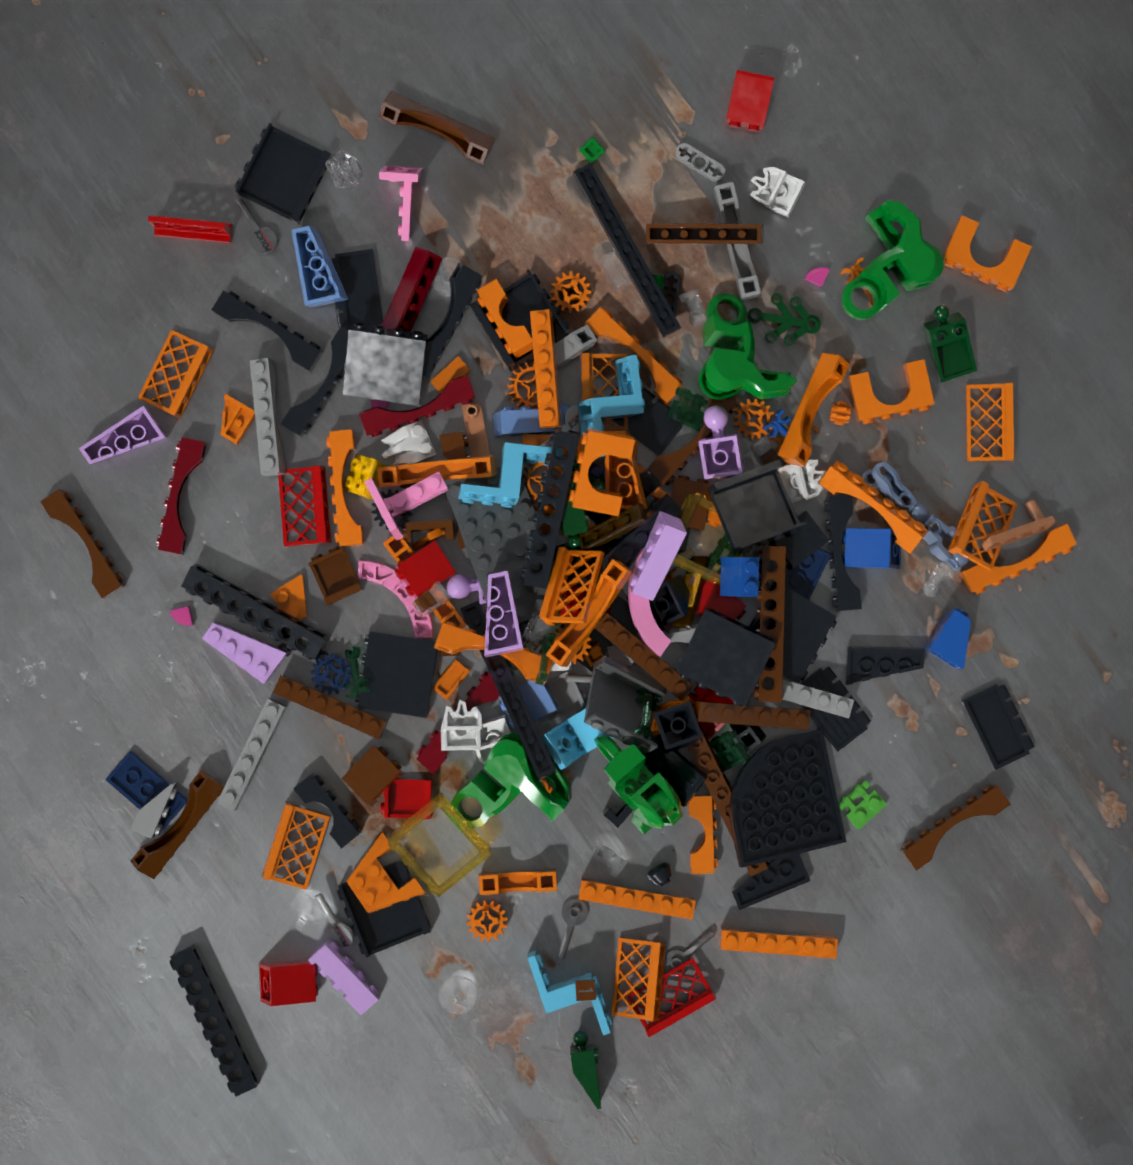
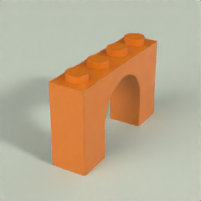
M962 215L958 219L942 255L944 265L949 268L957 267L967 276L975 275L983 283H993L1001 291H1011L1016 284L1032 246L1014 239L1011 241L1002 262L998 266H981L975 262L970 252V244L979 223Z
M925 359L903 365L908 390L905 399L897 405L883 404L875 397L868 372L850 375L847 379L857 422L862 421L864 425L873 423L874 419L881 417V420L893 418L892 415L900 413V416L912 414L911 410L918 409L919 412L930 410V406L935 403Z
M587 428V432L582 434L581 444H584L583 451L578 453L577 463H580L578 471L574 472L573 482H575V488L570 491L569 501H571L573 508L619 516L622 495L595 488L589 482L588 470L592 462L600 456L612 455L631 459L635 439L631 436Z

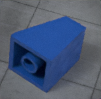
M846 528V533L843 535V542L845 544V552H843L842 556L843 563H845V567L900 569L901 546L895 542L897 538L892 529Z
M721 557L720 596L758 597L759 558Z
M959 608L947 611L924 649L953 668L962 670L965 666L971 619L967 618L968 614Z

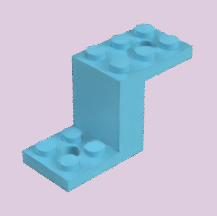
M630 355L615 361L619 396L591 398L577 403L581 438L583 432H587V428L604 431V423L601 420L626 418L644 413L645 401L641 393L643 384L639 376L640 362L637 360V355Z
M505 442L501 452L498 488L461 484L458 499H462L464 503L480 501L483 505L498 503L502 507L511 508L517 504L519 499L523 461L526 464L545 463L546 454L551 452V447ZM557 448L556 455L562 457L563 449Z
M586 708L541 736L560 770L596 748L594 738L599 734L607 735L584 723Z
M536 951L528 953L527 958L546 1014L582 1002L576 1000L575 980L595 979L596 1000L591 1001L603 1035L611 1033L610 1027H613L609 1012L605 1013L604 1011L606 1002L603 994L599 995L598 993L600 985L597 976H593L589 972L550 986L547 973L542 971L544 964L541 955H537Z

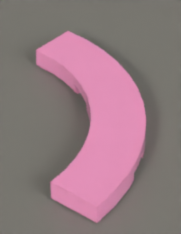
M644 548L641 549L640 553L638 554L632 568V571L634 572L637 568V563L641 558ZM628 585V601L633 623L646 645L661 657L671 640L658 627L651 612L649 599L633 594Z
M359 560L358 579L373 581L390 589L400 598L410 614L414 638H433V625L429 609L422 613L414 601L416 600L415 597H410L405 589L407 585L403 580L400 581L394 572L395 570L380 563Z

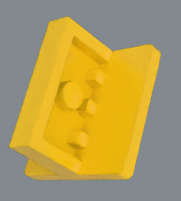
M356 454L351 462L348 477L345 479L344 491L373 500L365 481L372 478L378 487L377 468L386 464L376 459Z

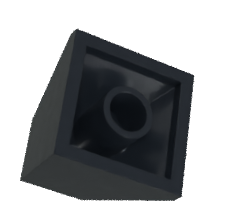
M681 574L662 583L654 600H649L652 615L659 628L687 615L690 591Z
M691 701L653 713L666 753L684 748L703 738Z

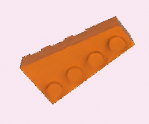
M606 431L630 436L628 431ZM634 450L631 459L612 455L605 456V491L622 495L620 509H628L638 503L643 504L644 509H648Z

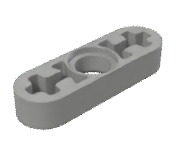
M687 143L677 146L675 151L677 160L713 182H719L724 178L725 168L720 163ZM686 148L687 154L692 156V153H695L696 155H694V157L692 158V162L690 163L688 162L690 160V157H688L687 155L681 157V152L679 150H684ZM703 158L706 164L704 167L698 168L695 165V160ZM708 164H712L710 168L713 170H716L717 168L720 169L719 173L721 174V176H712L713 172L709 169L706 173L705 170L707 169Z

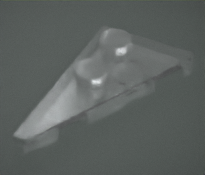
M534 611L522 636L523 647L530 649L531 653H534L562 623L547 625L539 617L540 611ZM512 662L510 663L513 670L518 669Z

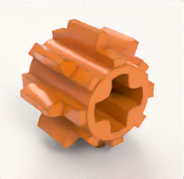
M838 401L837 404L832 403L829 420L834 421L833 424L837 425L849 423L851 406H847V402Z

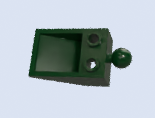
M945 305L937 306L934 310L936 320L922 325L939 380L942 383L975 372L977 367L966 319L959 312L949 315V309Z
M572 472L560 530L564 536L571 535L568 544L572 549H580L578 533L588 532L587 527H590L588 515L584 514V509L573 508L571 501H569L570 491L575 488V482H573L574 472Z
M578 1031L573 1035V1042L576 1046L570 1047L573 1074L596 1108L601 1109L596 1064H599L598 1049H594L593 1044H587L588 1036L585 1032Z

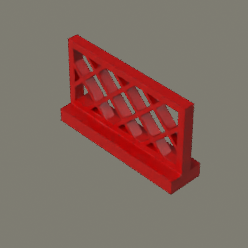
M148 216V222L154 227L155 236L231 243L232 223Z
M313 466L286 469V474L290 473L295 479L288 486L284 483L283 475H278L284 547L331 543L325 467ZM311 471L312 479L306 484L300 477L304 472ZM297 481L305 486L299 495L291 489ZM307 490L313 493V499L310 503H307L302 498ZM289 491L297 497L291 505L285 501V496ZM299 499L306 505L301 514L293 508ZM309 508L315 513V518L311 522L303 517ZM291 510L298 515L293 524L287 521V514ZM300 519L308 524L302 533L295 528ZM310 528L316 531L317 540H309L305 536ZM292 529L300 535L295 542H289L288 534Z
M694 958L663 975L665 982L662 983L661 1002L664 1000L673 1003L668 1013L660 1011V1014H663V1016L659 1017L657 1021L647 1024L644 1019H640L648 1037L653 1036L716 1000L715 993L710 988ZM691 963L696 970L694 978L683 975L684 968ZM672 974L680 976L677 987L666 984L668 976ZM682 977L693 980L690 991L679 988ZM695 981L703 983L707 989L701 994L692 992ZM644 985L637 989L639 994L645 995L646 993L642 991L646 990L647 987ZM665 987L676 990L674 1001L663 998ZM678 991L689 993L687 1002L680 1003L676 1001ZM634 992L627 995L631 1005L635 1003L632 998L636 995ZM636 1005L634 1007L638 1014L644 1015L645 1006Z

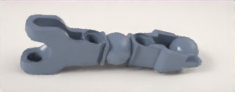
M880 462L875 465L873 470H868L861 475L867 484L877 488L880 494L891 499L897 507L907 511L910 517L915 521L921 522L929 530L923 539L929 544V551L939 560L948 563L954 571H959L960 566L968 563L969 559L958 553H950L942 545L945 537L952 541L956 528L954 526L948 527L938 518H934L933 514L929 515L926 506L917 503L919 500H915L914 495L901 483L898 472L888 463ZM880 468L884 469L885 477L880 473ZM867 477H870L875 483L870 484L867 481ZM967 544L965 551L968 553L974 552L973 548Z

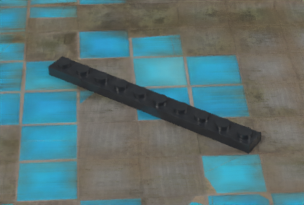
M591 163L574 170V177L663 338L680 330L681 326Z
M476 601L460 608L468 628L476 631V634L483 636L486 632V618L479 602ZM479 650L538 780L557 773L504 657L501 655L485 657V650Z

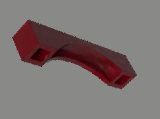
M468 374L449 380L442 393L419 408L396 411L376 406L359 412V416L366 435L376 437L383 434L382 430L388 428L390 431L396 430L401 427L400 424L402 423L412 424L419 421V417L426 416V418L437 415L436 411L441 409L444 412L454 409L455 404L462 403V405L471 403L473 402L472 398H475V394Z
M182 437L181 441L177 442L176 452H178L177 460L174 459L172 465L174 475L173 479L170 478L168 484L170 494L169 497H166L164 503L166 513L165 516H162L160 527L163 528L161 535H158L156 546H159L158 550L184 555L187 535L180 519V496L190 474L204 461L207 443L204 441Z
M485 671L479 678L481 683L477 688L473 686L467 692L468 698L465 701L467 712L475 706L496 701L500 695L490 673L488 674ZM435 730L428 738L431 742L427 746L423 744L416 752L419 755L416 760L433 774L447 759V751H441V730L439 732Z

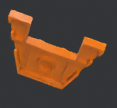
M384 833L380 834L346 881L368 913L426 893L416 878H413L400 889L397 888L378 860L394 848Z

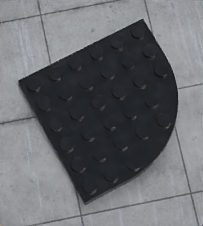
M823 729L774 740L757 750L740 770L732 789L729 807L731 831L740 868L847 842Z

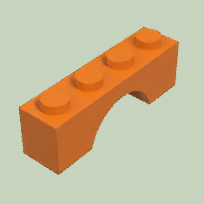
M497 279L477 290L479 297L476 299L482 308L486 307L488 310L486 316L491 324L495 322L498 327L495 331L500 339H505L506 344L504 347L509 355L513 353L517 359L533 349V341L525 326H512L502 319V311L508 302V298Z
M694 795L688 803V815L700 821L704 828L702 844L698 849L690 852L691 874L715 873L714 868H718V858L714 857V849H717V837L713 838V830L717 829L716 818H713L712 812L716 811V805L711 795Z
M556 869L479 873L480 895H490L515 891H557Z

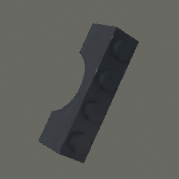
M312 773L293 789L305 804L319 802L330 809L333 815V827L329 834L342 849L361 833L359 831L361 827L355 819L351 821L347 816L348 810L342 804L339 806L335 801L337 798L330 789L326 790L323 786L325 783L318 774L315 776Z

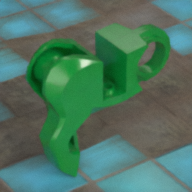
M886 200L880 207L867 214L864 218L877 233L888 251L877 257L855 280L850 281L843 289L841 294L842 307L850 317L856 320L872 318L900 294L886 274L891 269L907 292L927 287L940 277L944 269V260L940 250L923 239L920 218L901 202ZM894 221L899 222L903 227L902 234L890 223ZM857 288L868 290L873 297L871 308L866 310L856 308L851 300L852 291Z
M729 293L714 296L706 308L707 320L702 329L704 346L718 348L713 350L702 366L698 376L700 388L710 398L718 401L728 399L744 390L759 399L786 397L797 382V378L791 377V372H772L757 368L754 363V334L751 321H747V308L742 300ZM720 304L731 305L737 312V320L726 321L718 314L717 306Z
M510 733L504 735L490 750L484 769L503 787L501 788L481 770L455 794L451 801L450 809L453 817L459 824L468 828H477L484 825L490 817L504 810L519 793L523 792L553 822L566 808L572 798L571 783L564 772L560 770L557 763L553 762L557 773L541 779L551 783L553 789L549 793L540 780H538L518 734ZM467 797L478 800L482 806V814L477 817L467 815L462 809V800Z
M599 734L594 738L597 748L609 761L604 768L610 780L608 784L633 810V817L630 821L642 834L647 833L653 827L662 829L664 826H673L682 818L681 801L678 795L660 773L654 776L644 765L645 756L634 744L621 750L617 743L608 735Z

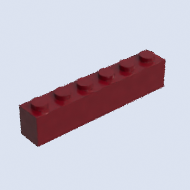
M415 247L382 322V326L386 329L401 328L404 331L411 332L443 259L442 257L429 250Z

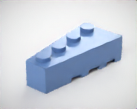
M306 226L291 230L305 305L318 307L349 300L318 229Z
M569 404L560 405L562 426L565 425L564 415L569 408ZM532 406L520 407L521 410H513V407H503L502 411L492 415L494 438L501 437L504 434H509L510 437L523 435L524 433L538 435L546 432V434H554L555 430L560 429L540 428L538 409H532Z

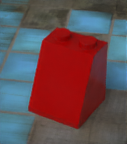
M737 70L725 123L729 124V127L740 128L741 126L748 128L747 130L751 132L762 131L775 77Z
M309 961L259 963L260 1002L269 1006L316 1002L318 986L316 985L315 977L318 975V970L315 963L313 965Z

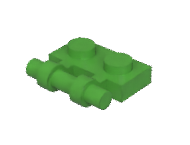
M866 780L860 785L857 784L854 787L855 790L848 796L845 795L839 803L841 811L846 807L850 809L845 816L858 830L887 805L875 790L869 794L866 793L865 790L870 787ZM861 795L863 800L855 806L852 802Z

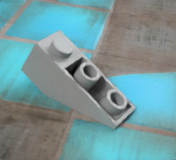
M588 325L570 333L555 344L557 367L591 350L595 345L597 338Z
M177 783L169 785L137 812L130 830L149 838L159 835L163 827L160 823L163 817L166 818L170 811L168 804L171 799L174 800L177 794Z

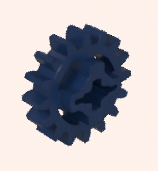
M334 653L331 654V657L324 654L323 660L318 657L319 663L312 664L316 669L310 671L311 674L315 675V677L311 678V681H317L315 688L322 687L321 693L328 690V695H331L332 691L339 694L338 689L340 688L345 691L344 684L350 685L347 678L352 677V674L348 673L352 669L351 666H345L348 663L347 659L342 662V655L335 658ZM331 661L339 663L342 667L333 666ZM325 664L324 671L318 674L320 667ZM328 666H330L333 672H336V674H334V682L330 678V676H326L327 674H329ZM344 674L343 680L338 684L339 677ZM326 680L331 683V686H326L321 681Z

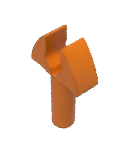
M437 528L427 533V536L412 544V549L416 551L428 543L445 535L443 528Z

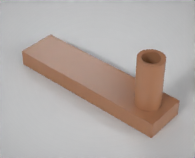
M481 402L461 405L471 457L490 456Z
M1031 500L1025 506L1034 522L990 536L982 544L984 551H988L1049 530L1056 521L1053 516L1045 518L1036 500Z

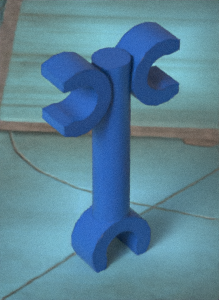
M782 409L776 412L775 418L771 420V423H766L762 427L765 431L772 427V432L769 434L772 438L777 435L778 431L784 437L787 435L788 429L783 424L789 423L791 418L786 416L782 420L781 415L785 412Z

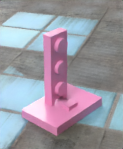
M385 165L379 171V179L392 182L404 181V185L400 186V197H403V205L399 206V216H402V224L398 226V235H401V241H409L411 238L413 182H418L421 179L423 168Z
M439 472L388 499L383 498L372 478L365 481L389 531L396 540L403 538L395 521L396 517L448 491Z

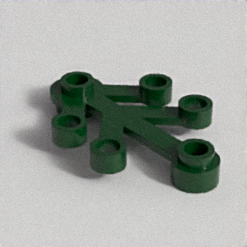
M779 293L772 295L771 303L779 309L783 316L762 313L758 308H752L748 311L747 320L751 321V324H757L760 321L782 324L775 330L766 333L765 340L768 343L775 342L778 336L792 326H799L801 328L796 332L787 334L784 337L785 345L792 346L805 333L814 334L821 327L820 319L815 315L808 314L798 296L792 297L789 304L797 310L802 319L794 318L783 303V298ZM778 296L780 302L775 303L773 297ZM797 299L799 301V305H793L792 300ZM751 313H758V318H752ZM813 321L815 326L809 327L808 322ZM773 334L774 340H768L767 335ZM792 337L793 343H787L786 338Z

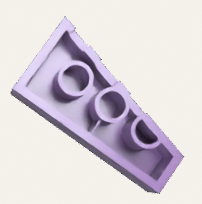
M145 405L79 449L88 463L93 464L167 438V436Z
M662 511L659 512L641 558L637 563V568L629 579V586L633 594L652 601L654 600L687 534L681 519Z
M504 571L489 574L484 656L490 657L524 650L509 573Z
M220 622L212 623L202 637L203 640L263 684L270 680L289 653L285 649L264 642Z
M328 940L311 955L308 961L312 965L316 963L319 973L323 977H330L332 979L330 980L332 986L339 992L343 991L345 993L343 997L362 1015L379 1000V991L373 984L369 985L365 981L367 978L362 971H356L352 966L354 965L353 961L347 955L344 957L341 954L339 945L335 941L331 942Z

